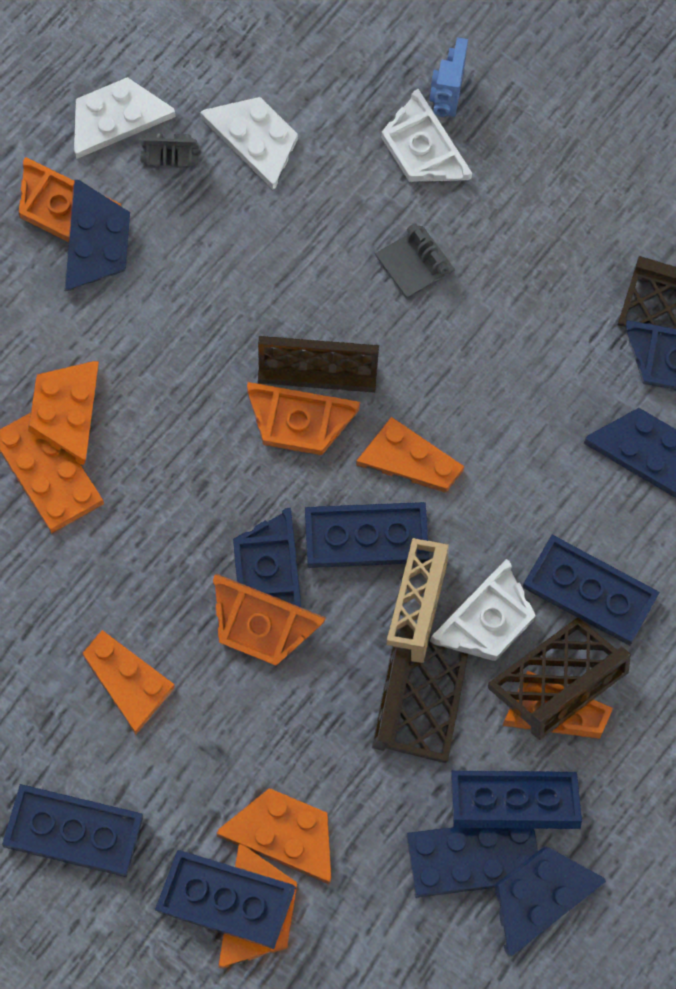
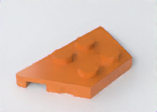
M25 157L23 160L24 169L19 204L20 218L69 242L74 180Z
M98 361L37 374L28 432L39 439L46 440L50 446L58 451H61V449L76 457L75 462L81 465L85 464Z
M251 382L247 383V392L263 445L323 455L360 408V402Z
M219 574L214 575L213 585H215L217 603L215 605L216 616L219 621V643L273 665H278L326 620V617Z
M269 788L218 829L217 837L238 846L239 844L244 845L254 853L329 884L331 881L328 815L325 811Z
M241 844L238 846L235 867L292 884L296 889L275 948L271 949L224 934L218 965L222 969L247 959L249 961L261 957V955L269 952L274 953L287 949L297 890L296 881Z

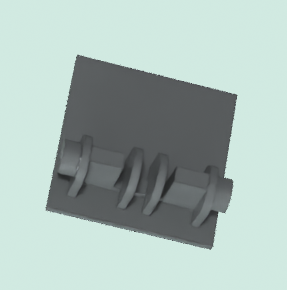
M145 133V138L138 137L141 146L146 147V151H141L140 157L141 163H146V166H161V149H163V166H167V149L172 150L173 167H175L176 150H178V166L192 167V164L198 165V153H193V149H199L197 140L191 138L189 134H174V139L164 138L161 133Z
M416 223L407 228L408 234L375 253V256L406 298L455 271V268L423 226H417Z

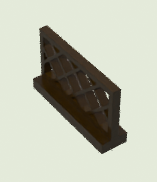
M639 256L617 325L625 327L627 321L625 318L628 310L639 305L646 316L645 319L639 321L640 323L649 322V324L656 325L653 320L667 313L674 325L672 328L676 329V318L672 313V310L676 309V303L668 306L662 295L663 292L669 289L676 290V267ZM637 280L649 282L654 292L641 298L635 289ZM634 295L636 301L630 303L632 296ZM657 296L664 309L650 315L643 302Z
M259 336L258 384L375 393L379 345Z
M577 617L488 683V689L531 726V733L538 740H541L627 675L630 668L631 654L623 647L617 650ZM579 630L586 636V642L568 641V636ZM550 649H564V658H546V652ZM568 649L586 650V659L568 658ZM590 650L604 651L609 656L603 660L590 659ZM528 665L542 666V675L523 674V669ZM546 666H563L564 676L545 675ZM568 667H586V673L582 676H568ZM505 682H520L519 692L505 691L501 685ZM523 683H542L541 693L523 692ZM545 683L564 684V689L559 693H545ZM522 700L541 701V707L530 713L522 706Z
M405 625L397 630L396 636L413 639L414 631L409 625ZM430 634L428 646L433 653L426 656L424 662L436 656L445 671L432 678L423 663L415 662L410 666L411 649L392 646L372 748L381 751L390 749L447 763L468 654L461 652L459 662L450 667L441 652L448 648L441 647L438 649L435 644L430 642L432 636ZM418 667L427 682L414 688L408 679V674L411 670ZM457 669L456 675L453 672V670ZM448 674L454 684V690L444 696L435 681ZM430 685L439 700L426 707L417 692ZM406 687L409 690V693L405 694ZM413 696L421 711L409 718L403 710L402 704L404 700ZM452 697V701H451V705H450L447 700ZM442 703L449 716L446 722L438 725L430 710ZM424 714L432 725L433 730L420 736L412 721ZM401 716L404 722L399 724V719ZM407 725L416 739L408 745L395 742L397 730ZM446 727L445 734L442 731V728ZM437 733L443 742L442 753L430 751L424 740ZM416 744H419L421 748L414 747V746H415Z

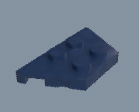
M76 179L73 185L64 291L74 290L76 287L99 281L106 276L124 272L126 269L130 212Z
M627 320L625 329L642 383L676 390V329Z
M637 408L585 438V445L676 498L675 428L641 408Z
M285 508L282 510V514L268 522L266 520L261 522L252 531L244 532L233 539L237 582L301 607L291 508Z
M544 846L495 884L497 901L500 903V923L504 927L506 945H504V950L506 954L513 956L606 882L605 878L549 847Z

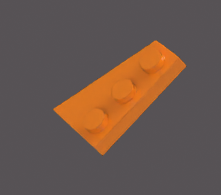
M103 630L82 653L84 659L102 686L105 687L135 735L175 688L174 683Z
M530 671L526 672V674L537 675ZM523 683V692L541 693L542 683ZM545 683V693H559L564 689V686L559 684ZM522 700V706L530 713H533L541 707V701ZM592 700L551 732L600 739L613 708ZM510 708L503 726L531 730V726Z

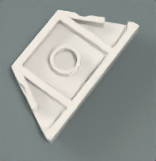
M128 77L76 99L75 157L78 159L175 118V110Z
M419 89L415 90L408 103L399 109L395 119L389 122L382 131V140L409 182L470 180L472 172Z
M261 97L201 111V119L272 190L276 188L282 169L285 168L289 160V154L293 151L298 140V134Z
M506 559L431 636L430 642L492 661H496L534 621L536 616L530 603L524 597L525 592L520 582L517 583L514 578L510 561Z

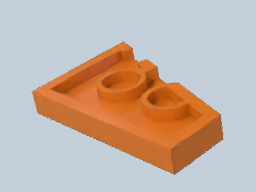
M393 417L388 420L356 461L357 466L363 468L368 466L381 470L383 474L389 476L394 474L410 479L412 483L447 493L464 470L462 464Z

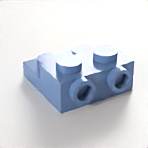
M457 37L455 48H449L447 60H441L439 70L433 71L429 102H434L433 113L437 116H456L468 39Z

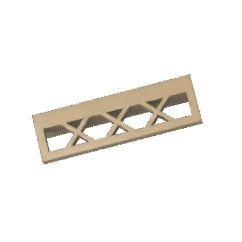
M415 538L412 539L387 637V645L411 649V661L424 663L448 564L449 545ZM417 549L434 552L433 558L422 564L416 557ZM421 573L427 580V583L415 589L410 583V578ZM415 598L421 608L409 615L403 608V604ZM407 624L414 631L413 639L396 636L397 630Z

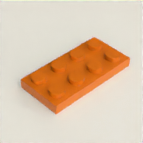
M30 412L0 429V453L52 534L102 506L104 502L82 466L75 462L76 457L63 449L58 451L50 446L46 440L39 439L28 432Z

